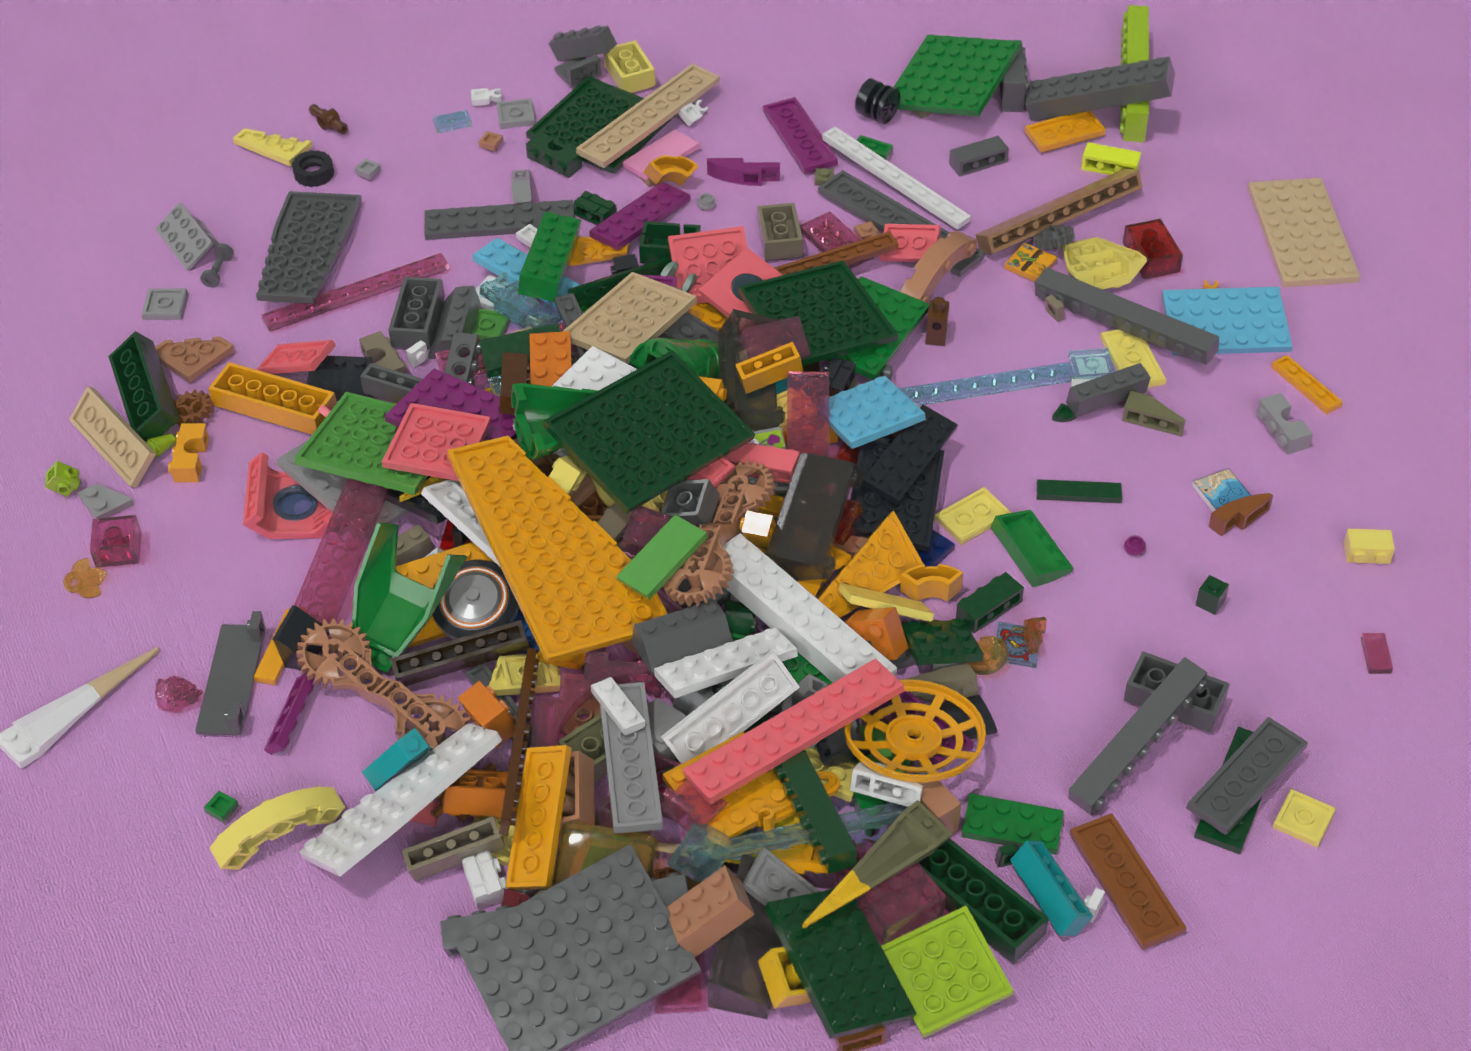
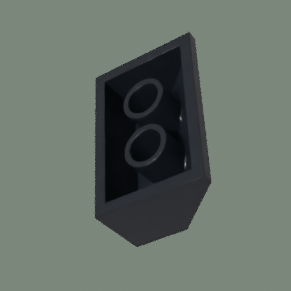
M327 355L314 371H308V385L335 392L336 401H339L345 392L369 397L368 394L363 392L360 376L370 363L373 364L372 357Z

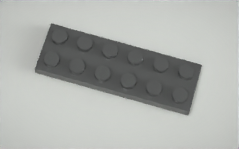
M1267 717L1187 803L1186 809L1227 835L1306 749L1308 742L1275 720Z

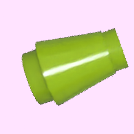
M169 433L148 439L146 443L156 453L155 457L158 458L176 444V439L173 434Z

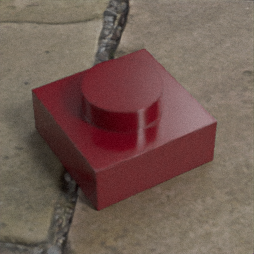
M506 889L501 906L516 907L522 902L529 900L531 896Z

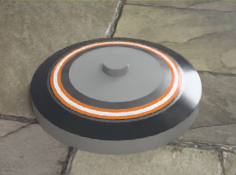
M469 560L463 563L432 615L437 626L444 634L452 639H458L512 623L517 616L519 605L498 564L487 560Z

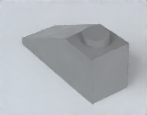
M530 169L512 171L513 203L532 202Z

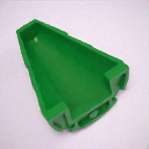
M655 338L639 344L630 357V363L641 368L664 354L673 351L698 377L715 378L729 366L731 349L725 343L703 339Z
M526 383L512 384L511 405L512 408H515L514 414L516 417L513 418L519 444L526 452V457L535 460L562 449L563 447L543 427V421L597 392V390L583 388L579 390Z

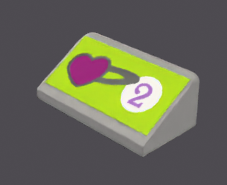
M781 426L753 431L755 437L748 442L786 449Z

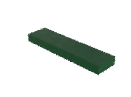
M1037 479V500L1122 503L1121 483Z

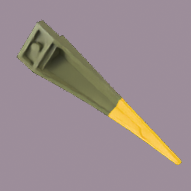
M917 800L898 816L856 866L804 921L802 928H806L933 854L937 848L950 839L953 833Z

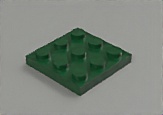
M955 618L946 621H909L908 623H901L908 648L917 665L983 661L984 653L964 620Z

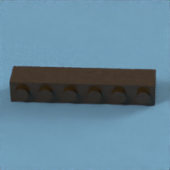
M519 620L393 657L390 660L396 681L401 682L404 686H409L480 665L484 662L497 660L499 656L524 652L530 647L523 623Z

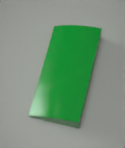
M1031 509L995 516L991 526L992 531L1032 587L1047 584L1073 571V566Z

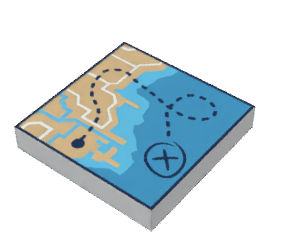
M1229 468L1194 480L1192 483V487L1212 512L1231 501L1251 496Z

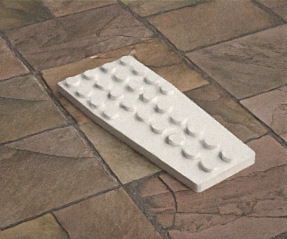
M465 725L374 794L364 796L359 805L345 811L340 820L326 826L323 829V833L317 838L307 841L304 844V848L299 851L300 855L304 860L339 877L398 831L502 741L497 731L487 728L484 730L477 725Z

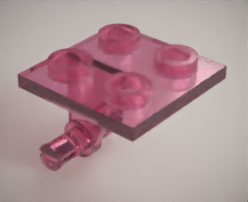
M686 780L675 791L667 788L663 793V797L667 799L660 806L662 813L696 837L727 805V802L721 798L710 805L692 784Z

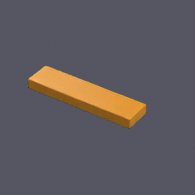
M1288 355L1272 362V369L1325 414H1329L1342 407L1343 401Z
M290 609L285 610L274 635L276 634L277 630L279 629L281 623L283 622L284 618L286 617ZM273 637L255 672V682L276 685L285 667Z

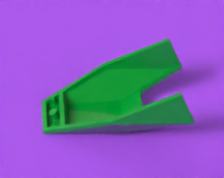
M377 522L354 584L352 622L353 630L360 627V634L365 633V641L370 642L368 649H372V666L384 672H389L392 668L390 658L402 655L428 622L467 559V556L447 554L436 586L432 589L397 572L396 560L399 525Z

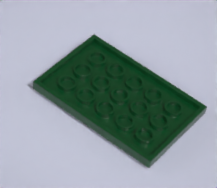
M834 889L770 901L765 905L764 908L830 1039L910 1020L917 1014L856 898L806 928H802L804 921Z

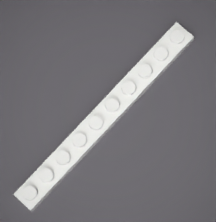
M833 127L823 133V141L958 230L970 222L971 216L837 127Z

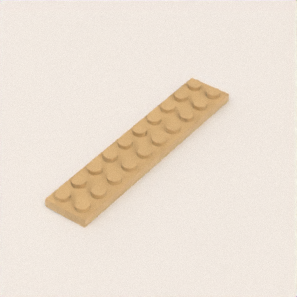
M692 63L578 146L576 153L605 168L678 114L680 109L694 102L720 82V76Z

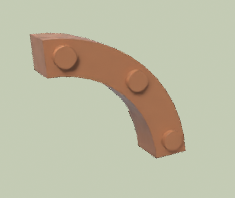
M961 231L950 232L945 239L941 237L917 262L914 267L917 270L911 279L907 278L900 292L929 303L930 296L943 276L956 263L965 258H971V255L975 253L978 240Z

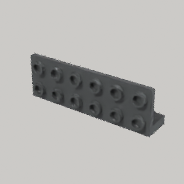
M252 611L251 619L247 620L246 625H221L196 726L197 734L242 735L254 675L266 630L261 611Z

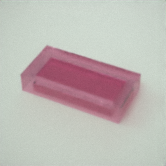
M1362 633L1360 639L1368 674H1391L1393 666L1385 633Z

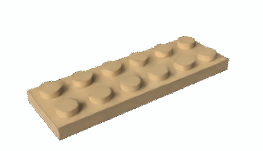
M87 386L69 420L130 487L137 488L156 453L94 387Z

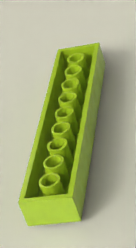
M1128 5L1127 12L1123 13L1124 23L1121 27L1120 65L1149 60V6ZM1149 101L1120 105V122H1123L1120 123V134H1123V141L1145 142L1149 117Z

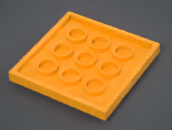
M743 731L663 773L664 782L712 849L757 826V812L760 808L770 807L773 809L791 801L790 796L785 795L783 785L777 779L772 769L711 805L684 777V768L745 734Z

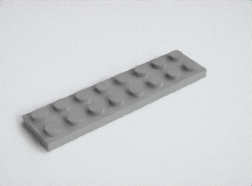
M644 682L617 684L644 718L645 727L624 736L600 704L614 834L663 829L645 684Z

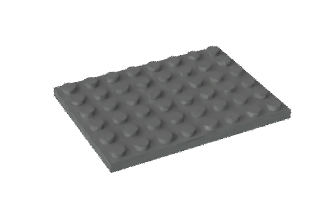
M631 844L454 940L509 1051H563L702 973L692 952H687L677 943L669 920L670 913Z

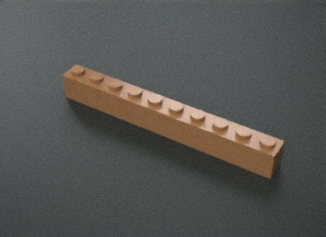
M1123 169L975 234L979 250L984 253L994 254L1041 233V230L1046 229L1049 225L1057 226L1143 187L1139 170Z

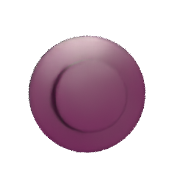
M1133 535L1125 541L1124 549L1128 554L1137 556L1145 552L1146 544L1142 537Z

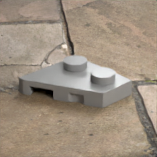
M97 483L77 493L79 499L97 523L134 505L131 497Z

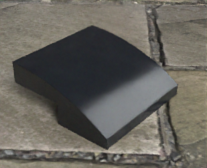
M981 696L968 697L967 699L977 708L983 718L986 736L997 733L995 722ZM952 702L942 704L940 710L950 715L957 724L970 720L969 716ZM975 727L962 732L971 740L978 738Z

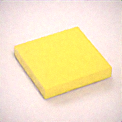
M1290 789L1272 828L1318 848L1336 808Z

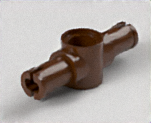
M312 104L309 107V113L316 117L321 129L327 130L330 128L331 130L338 131L341 135L348 132V125L340 120V116L334 108L326 110L316 104Z

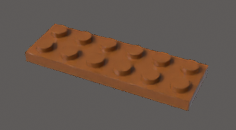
M1113 813L1070 829L1069 835L1141 950L1185 933L1187 927Z

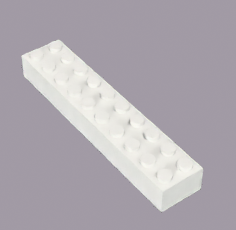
M741 533L725 543L724 549L730 556L734 573L731 574L733 580L727 581L729 588L726 589L771 629L776 627L797 648V652L834 683L875 658L896 676L897 667Z

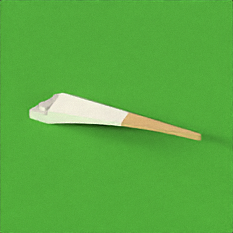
M159 647L14 721L13 726L0 733V749L20 769L40 758L99 700L157 655Z

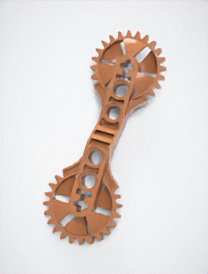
M750 460L742 464L739 461L738 466H735V470L716 487L720 496L714 512L715 518L713 523L701 524L699 526L700 529L707 533L708 538L663 585L668 598L671 597L673 602L678 600L679 605L686 602L688 607H690L692 602H695L699 606L700 601L703 600L707 604L708 598L711 597L715 600L716 593L723 594L722 587L729 588L727 581L733 580L731 574L734 573L730 556L724 549L726 540L732 539L741 533L740 522L742 517L746 516L747 511L759 513L758 507H766L765 501H771L770 495L775 494L773 490L776 488L774 477L770 469L765 468L764 464L759 465L758 461H755L751 465ZM751 473L760 475L755 485L750 484L747 478ZM687 579L692 589L685 593L678 591L677 588L680 583Z
M332 618L331 624H328L324 619L323 626L314 623L315 630L307 628V635H301L302 642L297 644L299 650L296 651L297 658H300L298 659V666H302L301 673H308L307 680L315 678V685L317 686L320 682H323L325 689L328 684H331L333 690H354L366 701L384 706L395 717V735L399 736L397 741L412 729L417 728L434 749L448 739L445 738L446 728L458 731L465 725L470 724V717H465L466 711H459L460 703L452 705L453 698L445 702L444 695H441L439 700H436L434 693L415 694L401 682L385 678L374 670L371 663L372 649H368L370 642L365 641V633L360 634V627L353 630V622L346 626L344 625V619L339 624H336L335 618ZM326 631H329V635H330V639H329V640H328ZM308 645L323 646L322 656L307 651ZM349 665L356 667L353 670L345 669V667ZM367 679L372 681V683L363 684L362 681ZM403 699L406 702L403 704H397L395 700ZM415 713H419L422 715V717L416 719L413 718L412 715Z

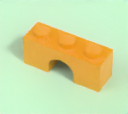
M181 423L179 432H176V446L172 448L173 458L172 462L168 464V472L172 474L174 482H199L202 464L198 452H206L210 438L206 423Z

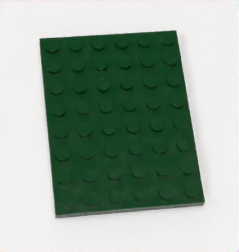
M673 351L664 354L543 421V427L626 514L730 454L755 437V433Z

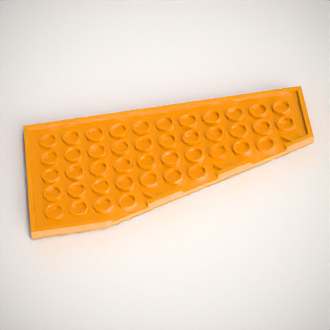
M509 436L447 450V457L546 663L631 640L634 624L668 614L657 593L648 600L618 581L616 576L631 562V559L596 521L592 522L571 501V497L550 476L547 477L526 457V452Z

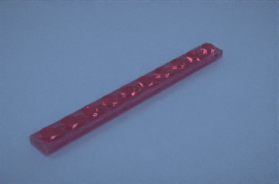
M442 253L320 294L313 304L294 303L262 314V319L268 331L271 332L402 286L404 277L426 278L449 270V264Z

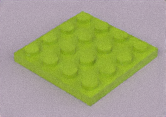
M967 906L881 946L917 1013L913 1017V1021L922 1038L932 1035L1014 995V990Z

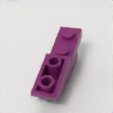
M707 158V175L729 183L762 186V181H780V162H743V158Z

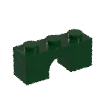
M540 132L525 143L527 158L568 178L583 167L582 157L576 153L575 149L566 146L562 150L554 151L553 139Z

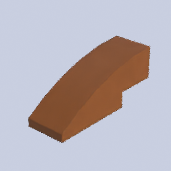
M1273 494L1251 495L1219 507L1211 513L1208 527L1220 536H1223L1234 526L1241 530L1245 529L1270 510Z

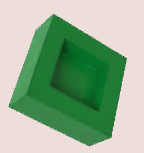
M218 791L204 806L205 813L224 823L239 805L236 799Z

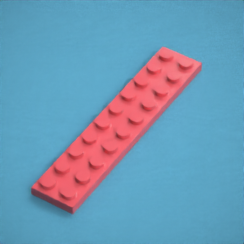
M875 658L684 768L683 775L711 805L904 692V685Z

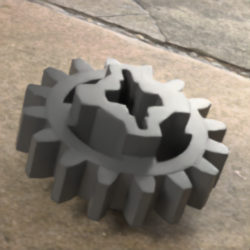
M1049 225L1046 229L1041 230V233L1033 236L1035 247L1038 249L1043 248V250L1061 249L1063 245H1067V242H1072L1075 239L1073 227H1065V225Z

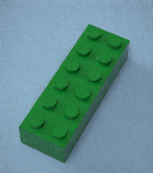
M544 212L519 276L518 294L555 302L554 298L559 295L579 240L580 219L557 215L553 212Z

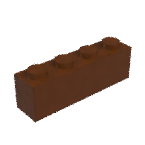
M503 352L499 414L515 415V408H512L511 405L512 384H530V362H527V354Z

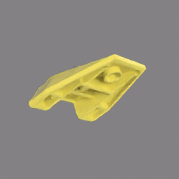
M1099 237L1071 242L1062 246L1067 271L1076 279L1102 290L1111 287L1120 288L1125 284H1129L1147 262V258L1140 252Z

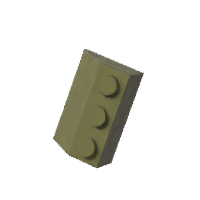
M599 714L558 741L559 746L567 745L572 748L571 752L580 751L594 760V782L607 774L601 714Z

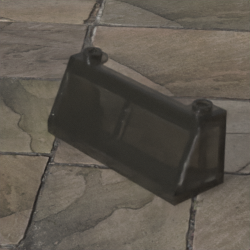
M733 309L718 331L719 379L723 381L724 387L727 389V397L723 402L752 431L778 427L785 419V411H783L782 406H777L776 382L746 394L739 381L735 364L773 350L775 341L779 340L781 335L779 320Z
M811 453L800 454L766 552V556L794 580L831 579L833 570L836 567V560L830 551L851 486L854 489H858L863 482V475L855 463Z
M742 854L736 875L742 881V884L756 857ZM746 891L755 915L718 940L707 980L708 1007L768 1019L770 1010L774 1011L775 1009L758 961L770 949L784 946L764 908L765 905Z

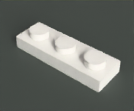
M612 677L591 685L592 694L624 736L645 727L644 718Z

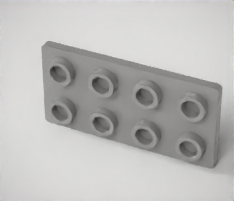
M178 203L156 227V231L188 271L211 247L218 243L205 224L190 214L182 203Z

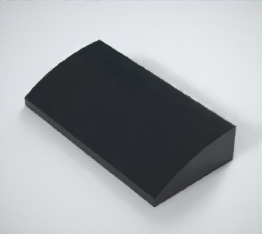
M856 719L851 725V738L854 741H865ZM844 727L816 744L823 765H838L858 760L847 745ZM859 749L864 756L871 754L869 749Z

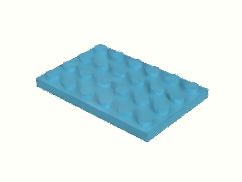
M1279 287L1162 290L1161 296L1165 315L1219 336V350L1216 354L1291 352L1293 346Z

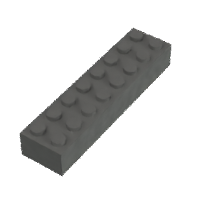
M1169 56L1030 82L1025 105L1031 121L1172 97L1175 72Z

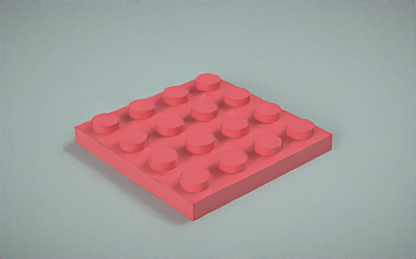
M744 226L668 236L671 260L679 264L674 277H677V287L682 289L688 276L694 273L697 275V280L689 292L692 294L695 292V288L704 284L710 275L718 272L720 266L728 263L733 255L741 253L748 246Z
M410 403L382 460V466L388 469L459 481L447 457V450L483 442L491 425V417Z

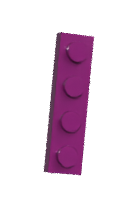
M308 673L297 677L264 748V751L270 755L284 750L289 744L290 740L288 737L297 726L298 721L296 719L305 708L306 703L304 701L314 687L312 684L315 678L308 681Z

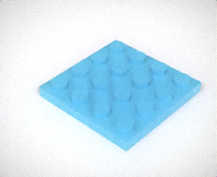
M886 376L877 377L875 380L859 384L857 387L841 391L839 394L813 403L817 414L851 449L926 420L925 412Z

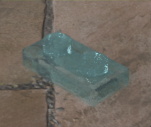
M467 110L432 117L437 133L472 126Z

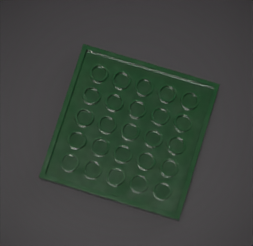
M588 76L526 132V138L532 139L540 132L553 139L555 150H562L566 146L576 150L578 146L644 98ZM674 117L605 168L583 157L582 161L615 174L623 166V162L636 154Z
M844 260L738 286L739 295L774 347L778 348L793 342L801 357L802 366L898 340V334Z

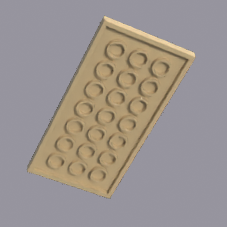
M1322 178L1248 182L1247 188L1282 287L1359 283V272Z

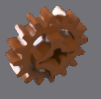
M196 389L192 393L185 391V395L179 394V399H173L180 419L176 423L179 427L181 423H205L203 419L210 418L209 413L214 411L212 408L214 404L209 394H204L203 390L197 393Z

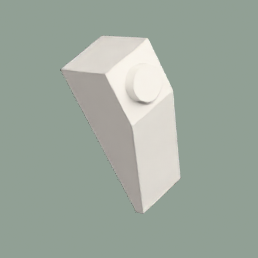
M861 761L853 768L850 791L907 807L917 800L921 801L923 786L917 782L896 780L870 769Z

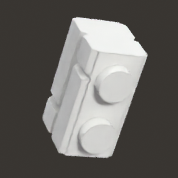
M487 850L478 853L476 856L471 855L463 858V869L477 909L481 910L491 905L494 906L502 903L504 892L508 888L505 887L506 881L504 877L499 878L497 872H500L501 869L497 857L492 859L490 851Z

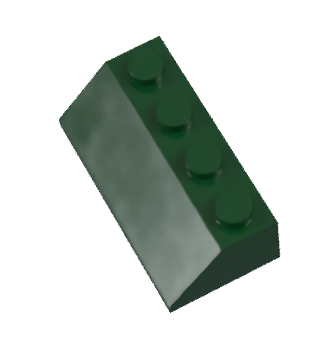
M554 323L479 340L489 386L501 384L503 352L527 354V362H530V334L560 332L559 324Z

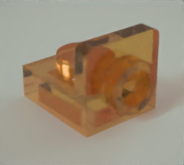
M1033 617L1024 620L1022 635L1030 654L1039 653L1040 644L1043 643L1042 634L1045 633L1047 624L1046 617Z

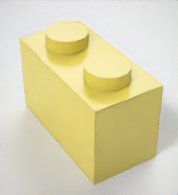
M1347 529L1343 542L1346 562L1391 563L1395 551L1391 530Z

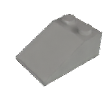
M657 698L648 703L647 707L654 760L660 768H663L677 758L661 736L684 719L686 715Z

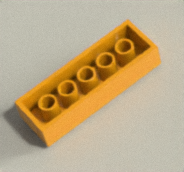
M231 362L227 363L208 388L214 406L311 435L326 418L318 412L320 406L325 405L334 408L337 404L335 392Z

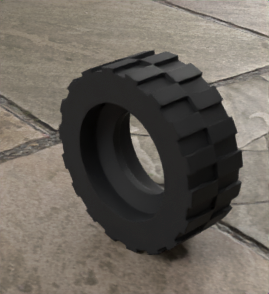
M318 150L306 151L295 157L292 162L295 181L305 187L324 185L334 176L332 159L325 152ZM309 167H321L320 169L315 171H305V169Z

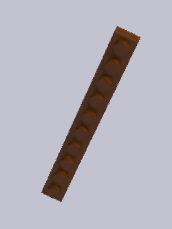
M532 648L527 649L499 827V834L503 835L509 834L510 826H515L517 812L513 811V807L518 808L520 793L515 792L516 789L520 790L522 776L518 775V772H523L525 758H521V755L526 754L528 741H524L523 738H528L530 724H526V721L531 720L532 707H528V704L533 705L535 691H531V688H535L537 675H534L533 672L538 671L540 660L535 658L537 649Z

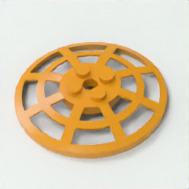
M904 679L899 681L904 685V691L935 695L931 705L902 703L900 695L895 696L891 699L893 705L880 709L873 716L866 713L859 717L867 723L865 741L852 740V722L844 726V736L847 745L863 764L884 776L908 782L941 781L964 772L980 757L984 749L986 737L983 718L977 708L966 697L946 686L922 680ZM946 699L961 708L969 716L970 720L957 724L950 715L940 710L943 701ZM905 710L926 712L925 716L907 715ZM895 712L897 718L888 725L879 721L891 713ZM935 716L939 717L950 728L941 730L933 719ZM874 727L886 733L885 741H872V730ZM975 727L978 737L976 751H961L963 747L962 732ZM955 735L956 745L954 749L941 746L943 738ZM859 749H869L879 761L887 766L883 767L864 756ZM877 749H889L896 756L890 761L881 755ZM936 754L948 756L944 761L932 765L929 758ZM956 758L967 759L965 763L954 769L941 773L937 771L951 764ZM907 759L919 761L922 767H909L901 764ZM898 769V770H901V771L914 772V773H923V772H926L927 775L907 774V773L897 772L896 770Z

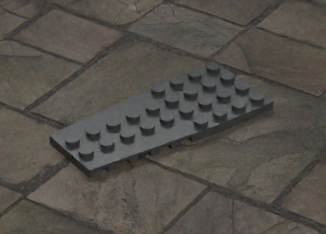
M288 192L272 233V244L269 245V255L265 258L262 280H259V290L256 292L257 301L307 304L315 302L350 234L362 202L361 195Z

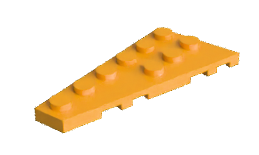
M894 511L890 512L818 597V600L839 618L859 607V605L850 604L838 591L840 583L883 593L901 583L902 573L915 566L923 565L921 558Z

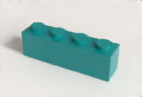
M1026 841L1010 859L1016 873L1023 879L1028 887V891L1035 897L1041 911L1047 915L1053 924L1054 930L1060 936H1077L1094 917L1042 841Z

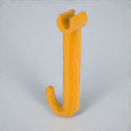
M818 771L819 778L828 781L823 786L829 797L836 794L840 788L839 778L832 772ZM791 801L773 809L770 807L760 808L757 812L758 827L763 825L764 833L772 832L775 828V823L796 814L792 809Z

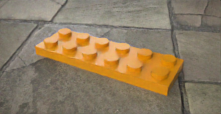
M567 745L527 748L505 886L510 890L549 889L552 886L572 748Z

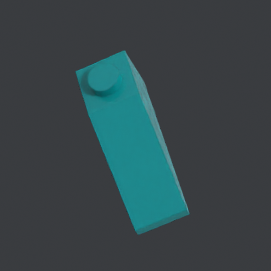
M414 728L389 747L362 773L373 789L377 791L433 748L417 728Z

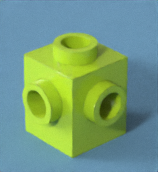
M56 461L46 472L45 488L66 497L73 491H76L80 485L79 470L60 461Z

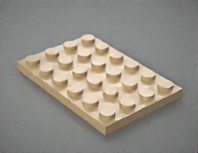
M632 272L562 332L570 331L571 343L586 350L594 346L629 364L634 349L649 339L658 338L697 303V296Z

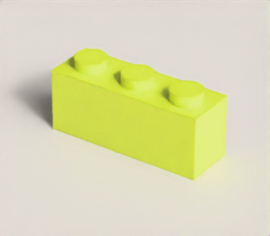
M1087 142L1082 157L1081 170L1112 175L1123 169L1138 170L1142 152Z

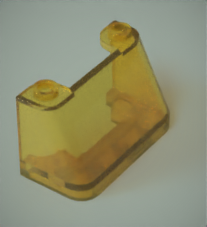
M567 822L564 824L552 884L555 886L629 844L633 847L649 878H654L655 870L659 866L658 841L655 837L644 833L627 832L614 834L613 828Z

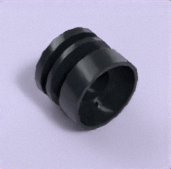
M869 78L858 91L855 110L858 114L869 118L872 117L875 121L887 124L894 117L899 107L900 91L890 85H884L878 80Z

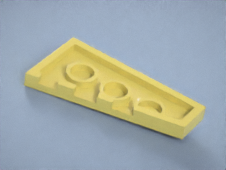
M245 128L233 137L234 144L288 166L292 165L295 157L313 147L312 141L309 140L300 142L297 138L290 137L289 139L281 138V135L277 134L268 136L265 132Z

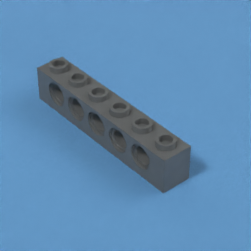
M454 332L444 372L472 385H475L473 377L474 373L478 371V356L481 355L480 339L477 334Z

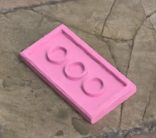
M673 130L623 162V168L645 180H649L650 178L643 172L652 160L664 155L686 157L700 148L699 142Z

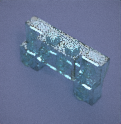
M506 272L495 280L486 281L480 285L479 294L494 303V310L522 328L526 326L537 328L559 323L562 320L559 311L556 312L552 309L553 302L548 301L540 308V302L534 298L518 294L519 281L516 280L513 283L507 281L508 274Z

